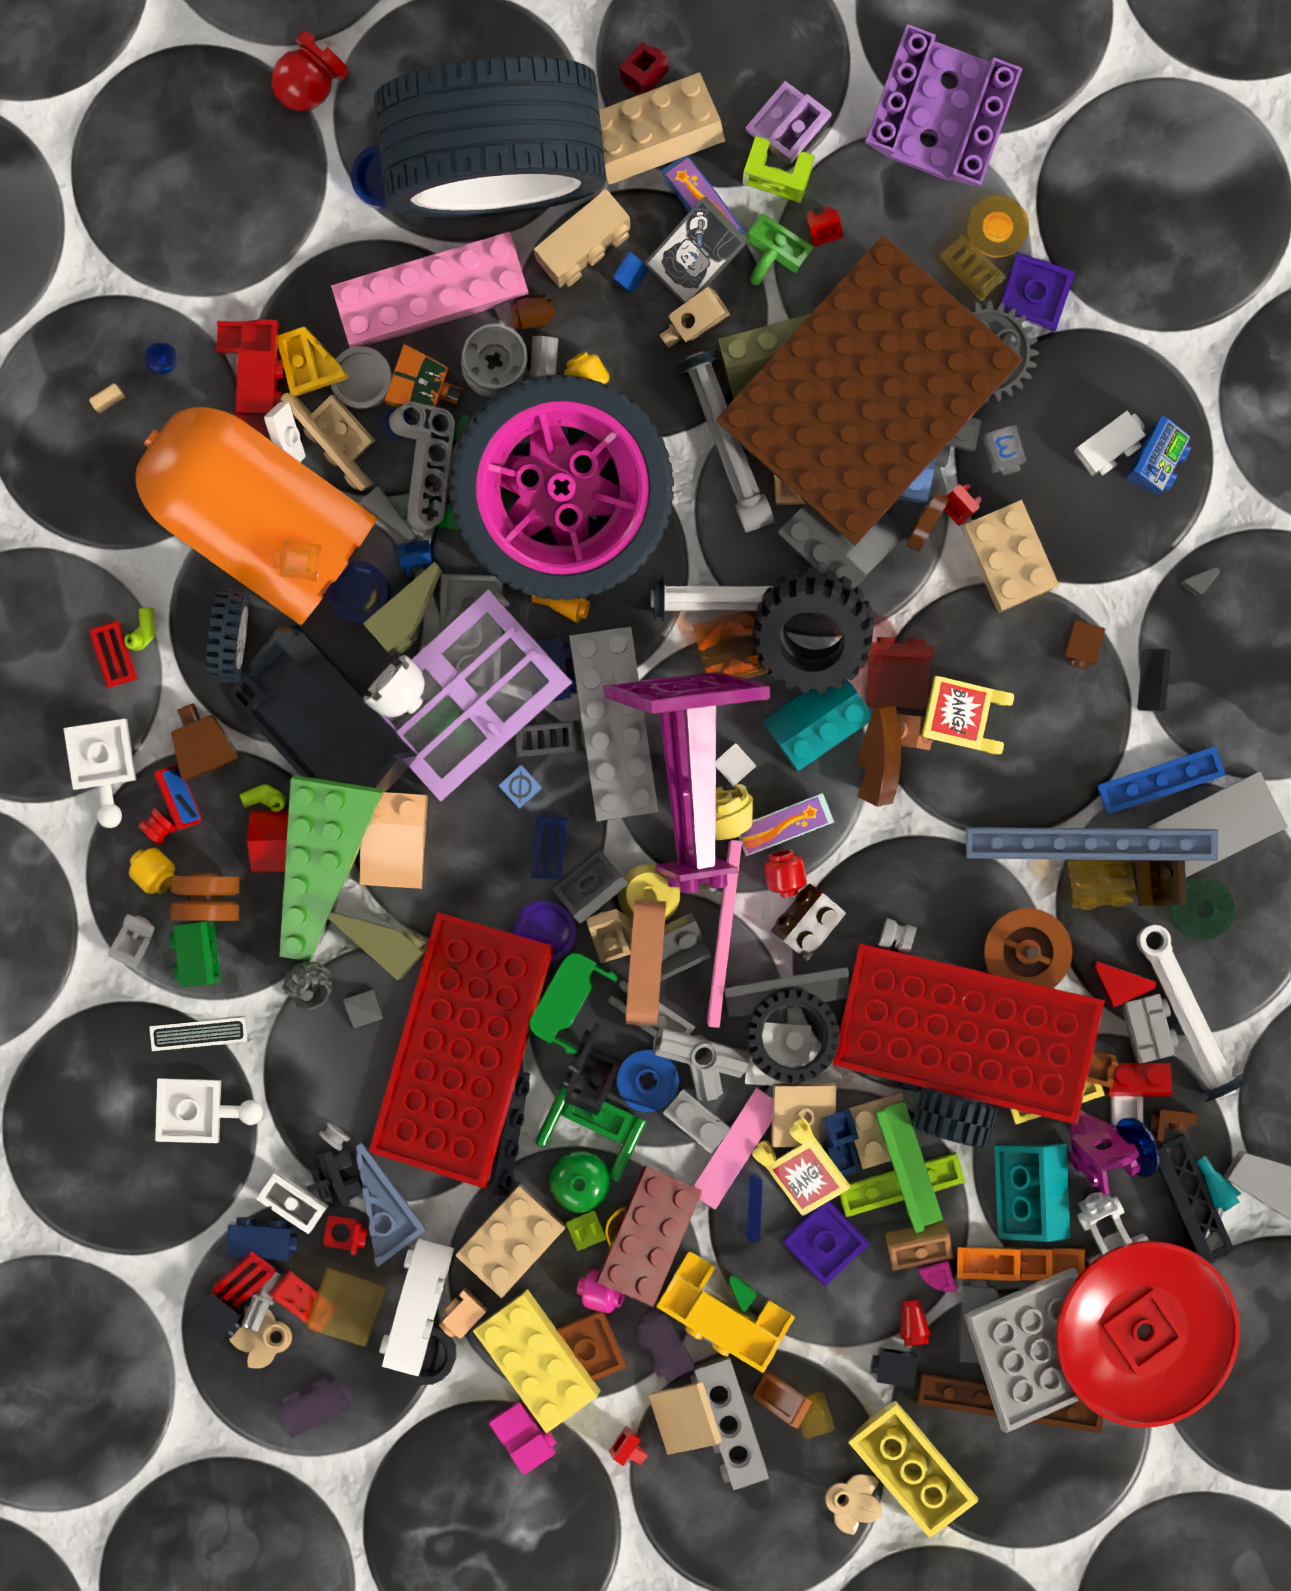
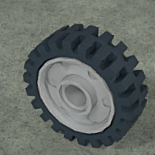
M218 589L216 593L214 607H212L211 612L212 618H210L209 624L210 631H208V653L206 656L208 680L228 683L239 682L246 655L247 635L249 634L250 598L248 592Z

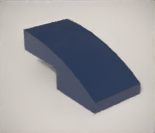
M850 1109L822 1118L823 1149L841 1174L846 1176L862 1170L853 1143L859 1137Z

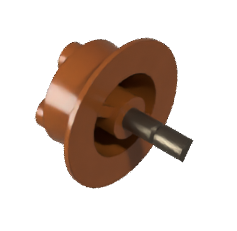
M1033 908L1018 909L1002 916L990 929L984 948L985 962L990 974L1054 988L1063 980L1069 970L1072 960V944L1065 927L1051 914Z

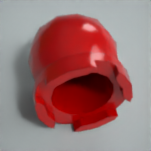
M305 30L295 39L299 45V50L285 53L277 60L271 72V87L274 94L283 106L295 111L315 110L329 96L332 79L336 78L339 81H343L350 73L347 70V66L328 47L322 51L313 42L316 37Z

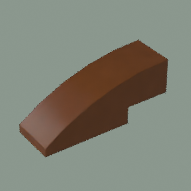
M891 703L874 706L856 764L866 768L857 797L876 807L894 802L901 766L900 728L896 706Z

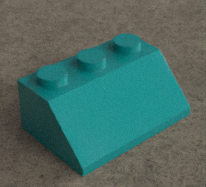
M846 678L845 686L838 689L829 686L828 692L818 693L817 689H810L809 693H802L762 722L796 772H798L868 724L872 712Z
M1067 1144L994 1145L998 1239L1049 1242L1070 1238Z

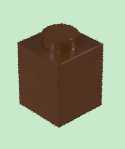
M1074 620L1070 626L1062 658L1069 660V666L1086 670L1087 665H1095L1105 628Z

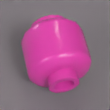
M592 1269L586 1277L580 1278L577 1294L581 1296L584 1307L611 1313L616 1307H621L625 1295L595 1282L599 1269Z

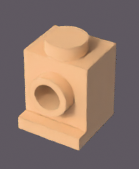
M466 1287L459 1294L463 1299L461 1301L456 1298L453 1299L443 1310L446 1316L438 1324L451 1338L456 1335L461 1339L487 1311V1308Z

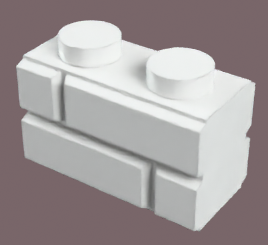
M278 1170L272 1175L257 1197L258 1201L267 1207L269 1205L272 1206L271 1210L307 1234L313 1230L329 1206Z

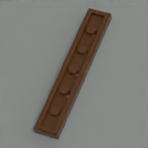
M920 1372L916 1404L997 1417L986 1382ZM1079 1400L1032 1422L1101 1433L1104 1417L1095 1413Z

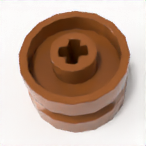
M191 873V876H171L170 892L175 895H190V901H174L171 903L170 920L239 921V904L236 902L220 901V895L234 896L240 892V877H220V873Z

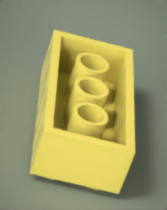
M528 1289L482 1321L473 1330L546 1433L597 1398L601 1391Z

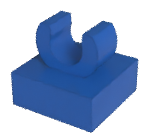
M429 540L398 545L401 569L406 568V574L409 578L413 577V567L422 566L425 571L429 564H432Z

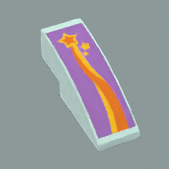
M822 793L753 820L752 826L739 835L738 838L739 841H742L745 856H749L834 823V820Z

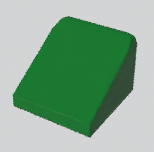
M730 1274L728 1276L729 1283L742 1312L745 1313L757 1296L756 1289L735 1274Z

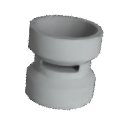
M886 918L877 947L883 949L892 948L897 950V952L909 954L917 927L911 925L901 926L895 920Z

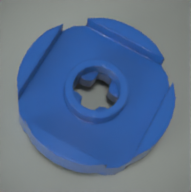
M651 1049L632 1053L623 1061L617 1074V1087L620 1096L628 1106L641 1112H653L664 1108L674 1099L679 1087V1076L675 1064L668 1058L654 1055ZM647 1072H652L653 1079L657 1080L656 1086L650 1085L648 1090L644 1089L643 1083L639 1081L640 1075L646 1076Z

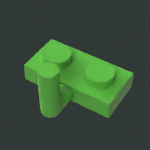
M762 213L746 235L750 244L764 252L750 276V282L756 286L760 285L774 260L796 274L814 247Z

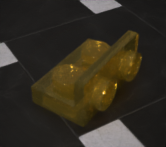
M1131 860L1068 861L1067 869L1072 893V908L1090 910L1100 905L1111 904L1112 906L1119 907L1133 902L1136 888Z

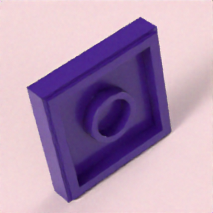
M1017 252L999 306L1001 303H1004V312L1007 314L1015 308L1016 312L1013 317L1015 319L1025 316L1024 322L1055 332L1076 271Z
M830 1201L814 1209L782 1239V1242L824 1286L833 1280L870 1244Z

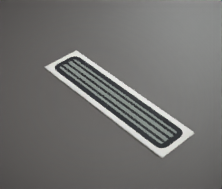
M245 1017L150 1026L152 1051L248 1042Z

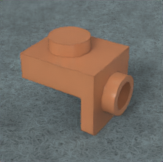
M897 714L901 746L930 750L931 743L934 740L921 737L925 717Z

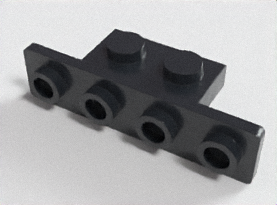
M519 1071L492 1164L488 1194L509 1195L510 1188L514 1182L513 1171L515 1159L519 1153V1136L525 1119L524 1107L526 1096L530 1090V1073Z

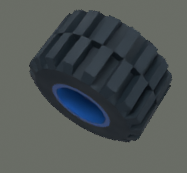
M931 1088L921 1089L912 1126L916 1130L928 1135L967 1146L983 1148L988 1147L997 1109L988 1103Z

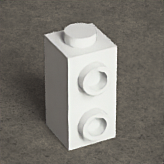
M1126 411L1077 447L1074 453L1091 476L1098 471L1103 476L1118 465L1114 459L1122 453H1125L1128 457L1142 447L1139 441L1146 436L1143 432L1145 426L1136 414L1131 416Z

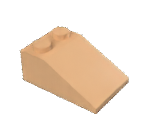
M384 792L360 847V885L422 889L427 795Z

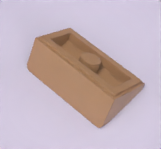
M940 1221L924 1226L925 1230L915 1233L912 1227L886 1233L885 1237L892 1270L896 1271L953 1259L951 1239L946 1222Z

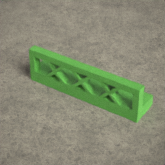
M902 1100L874 1109L912 1228L915 1233L925 1230L924 1226L942 1221L943 1217L905 1101Z

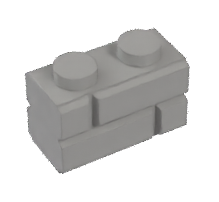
M1153 993L1121 1004L1136 1063H1146L1176 1054L1174 1047L1179 1046L1175 1029H1169L1166 1017L1171 1016V1012L1166 998L1161 999L1159 993Z
M683 1087L663 1110L665 1116L709 1153L714 1151L731 1130L725 1122L700 1101H697Z

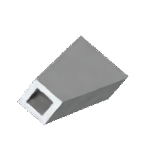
M1239 1151L1223 1177L1291 1221V1166Z

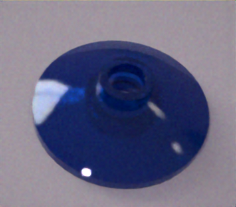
M1126 1117L1120 1120L1116 1125L1117 1133L1129 1145L1134 1143L1140 1154L1136 1159L1140 1166V1170L1136 1175L1149 1177L1155 1174L1159 1167L1160 1157L1153 1135L1141 1121L1135 1118Z

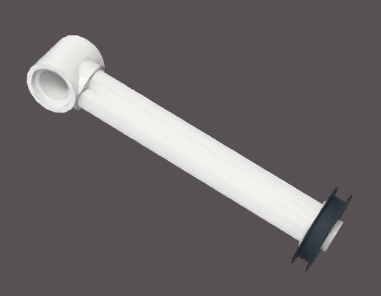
M654 575L653 589H651V608H653L654 622L656 617H662L664 622L665 611H756L759 602L762 601L764 592L768 587L773 588V586H665L664 575L662 580H656ZM805 612V613H812V614H816V615H822V613H818V612Z
M1159 925L1143 928L1137 935V947L1141 953L1145 954L1147 960L1150 961L1210 1087L1201 1093H1206L1208 1096L1205 1102L1217 1098L1221 1099L1236 1092V1089L1248 1082H1242L1240 1077L1244 1074L1232 1076L1172 951L1170 933ZM1151 932H1155L1161 937V945L1156 950L1149 948L1146 943V937Z

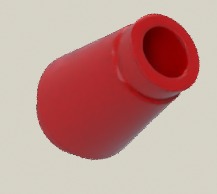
M921 1301L902 1302L900 1339L904 1340V1347L929 1344L928 1336H931Z

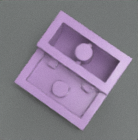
M784 81L745 128L747 133L754 138L758 136L769 140L768 149L771 150L772 155L787 164H791L831 117V112L808 94L803 95Z

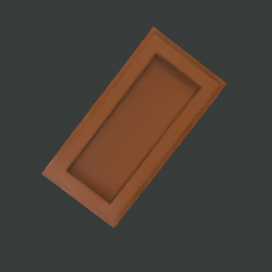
M765 1371L751 1397L790 1426L797 1429L813 1402L769 1371Z

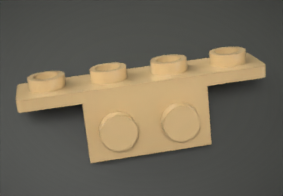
M284 393L280 397L282 402H289L294 419H298L305 427L303 429L305 435L314 443L318 442L325 450L324 456L334 466L338 465L346 474L344 478L351 487L363 491L370 489L374 485L354 461L375 442V439L335 394L330 395L313 413L309 411L297 396Z

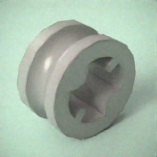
M328 1121L326 1124L327 1129L325 1131L321 1130L319 1135L327 1143L340 1151L343 1148L342 1142L348 1141L350 1137L339 1127Z

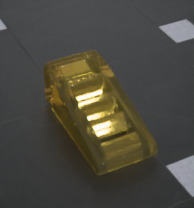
M963 234L939 256L981 301L1006 278ZM962 247L967 250L957 261L951 258ZM972 255L975 260L964 270L960 265ZM980 264L984 269L972 278L969 274ZM989 273L992 278L981 286L978 282Z

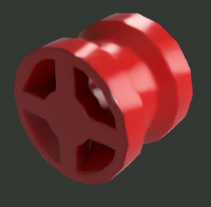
M156 807L151 810V816L147 820H142L138 824L139 828L159 846L165 842V836L168 833H173L176 830L175 824Z

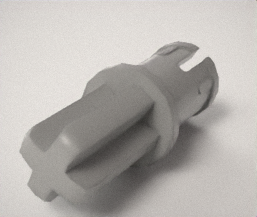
M275 1272L271 1279L251 1295L253 1298L242 1321V1326L252 1331L259 1330L269 1305L274 1304L272 1302L273 1298L268 1293L283 1275Z

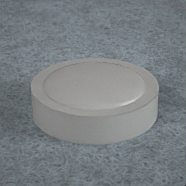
M357 346L343 351L335 359L349 375V379L331 384L334 394L341 402L353 409L367 410L380 405L385 400L393 372L389 362L382 354L369 347Z

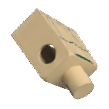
M706 287L668 315L672 324L659 332V335L668 348L682 339L691 344L730 319L732 315L716 291ZM694 316V325L691 328H687V319Z

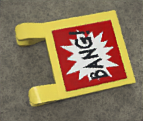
M934 676L921 737L991 754H1002L1003 742L983 738L990 702L1011 706L1014 695L1004 691Z
M800 1118L789 1129V1133L801 1145L776 1158L771 1144L765 1140L757 1145L752 1155L768 1169L800 1214L804 1216L847 1191L851 1186L815 1139L809 1123L804 1118Z

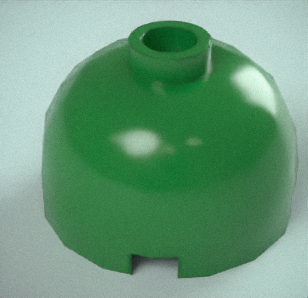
M586 1150L571 1151L562 1155L553 1165L549 1176V1189L554 1200L563 1209L573 1213H587L598 1208L607 1198L611 1187L610 1172L606 1163L597 1155Z

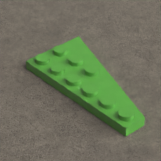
M296 775L291 778L279 957L310 961L313 958L328 921L327 916L332 912L337 903L339 893L347 880L362 845L363 837L368 826L371 824L375 815L374 812L385 789Z

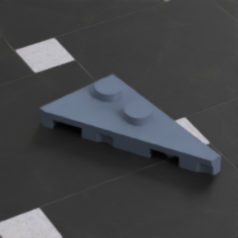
M361 1142L356 1146L357 1163L362 1181L364 1203L375 1255L374 1259L376 1265L380 1266L427 1229Z

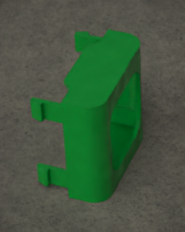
M574 952L564 959L530 1019V1028L536 1036L550 1044L554 1041L566 1048L565 1052L575 1054L578 1047L556 1034L559 1030L570 1027L592 989L593 983L590 975L593 969L615 982L618 978V975L613 970L609 972L596 965L598 961L581 952Z

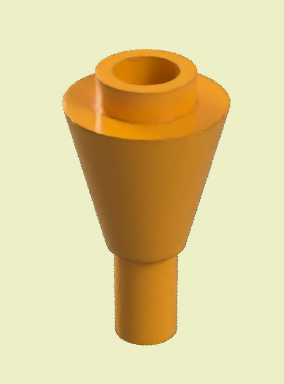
M532 595V602L549 606L552 610L576 623H579L581 618L586 619L589 612L590 601L586 600V597L574 598L572 600H565L564 598L553 600Z

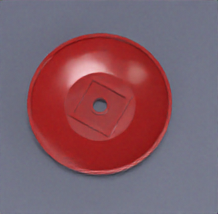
M1161 1241L1129 1243L1112 1249L1095 1259L1078 1275L1070 1286L1061 1305L1056 1326V1349L1060 1368L1067 1383L1077 1397L1087 1407L1105 1419L1120 1425L1139 1428L1159 1427L1178 1422L1206 1405L1218 1393L1228 1378L1236 1359L1240 1339V1322L1236 1302L1230 1288L1220 1273L1208 1261L1193 1251L1176 1244ZM1143 1323H1149L1151 1326L1150 1334L1146 1338H1138L1136 1334L1137 1328Z

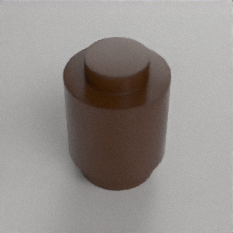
M545 294L516 299L517 303L509 304L514 329L522 327L523 330L550 325V318L556 317L553 298L546 300Z

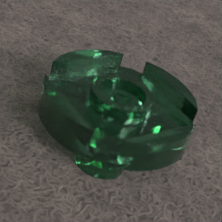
M1209 878L1192 879L1186 883L1187 904L1172 905V919L1178 929L1186 936L1196 940L1214 939L1224 934L1232 925L1236 912L1229 889L1219 881ZM1206 900L1209 902L1208 908L1212 911L1210 915L1204 914L1200 918L1195 907L1197 903L1202 904Z

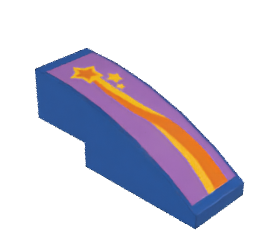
M688 155L675 160L661 171L666 184L683 203L688 213L702 198L707 197L743 235L745 234L723 200Z

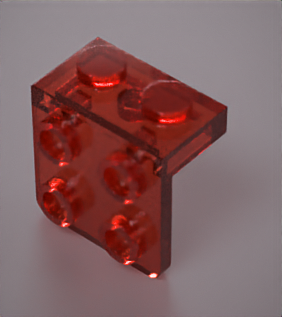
M877 637L876 642H872L871 652L868 654L867 705L874 707L891 703L896 708L925 709L929 701L930 660L933 658L934 645H926V639L910 638L907 644L895 643V638Z

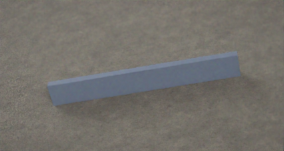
M966 827V858L1218 861V829Z

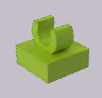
M595 1209L566 1221L577 1251L606 1240Z

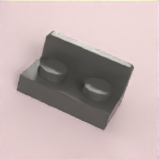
M692 913L664 926L660 981L712 956Z

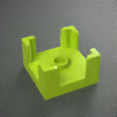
M755 136L744 169L742 184L801 203L812 171L815 155L800 152L793 174H790L780 168L765 165L770 142L767 139Z

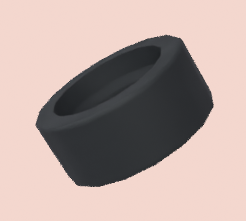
M433 1324L430 1336L437 1338L445 1349L443 1364L432 1372L420 1371L419 1376L401 1372L410 1381L419 1385H433L442 1381L451 1372L456 1360V1344L453 1337H449L436 1324Z

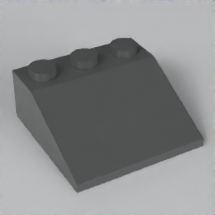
M806 503L778 531L777 537L809 568H817V573L823 574L826 573V570L836 572L835 577L838 579L845 576L852 581L851 588L854 589L908 533L885 513L860 542L854 546Z

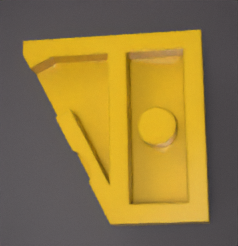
M301 327L278 335V347L291 395L296 397L349 379L348 373L308 328Z

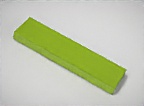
M957 1152L924 1161L934 1192L966 1183ZM894 1170L850 1182V1189L839 1195L845 1217L904 1201Z

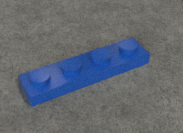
M1214 746L1096 786L1105 813L1108 815L1226 776L1217 747Z

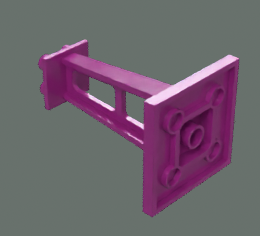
M720 671L603 685L604 698L651 714L659 713L678 862L655 865L656 871L667 876L668 887H680V892L683 893L699 891L698 883H709V888L727 887V875L738 873V867L715 858L716 706L770 699V686Z

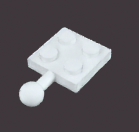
M127 719L64 728L73 790L99 786L102 806L97 812V820L103 827H116L121 822L122 812L114 804L111 784L136 781Z
M157 1079L155 1141L219 1143L220 1118H240L243 1123L254 1125L261 1120L263 1109L254 1100H247L240 1106L220 1105L221 1080Z

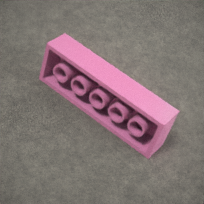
M510 232L331 285L350 348L370 346L517 301L516 299L529 297Z

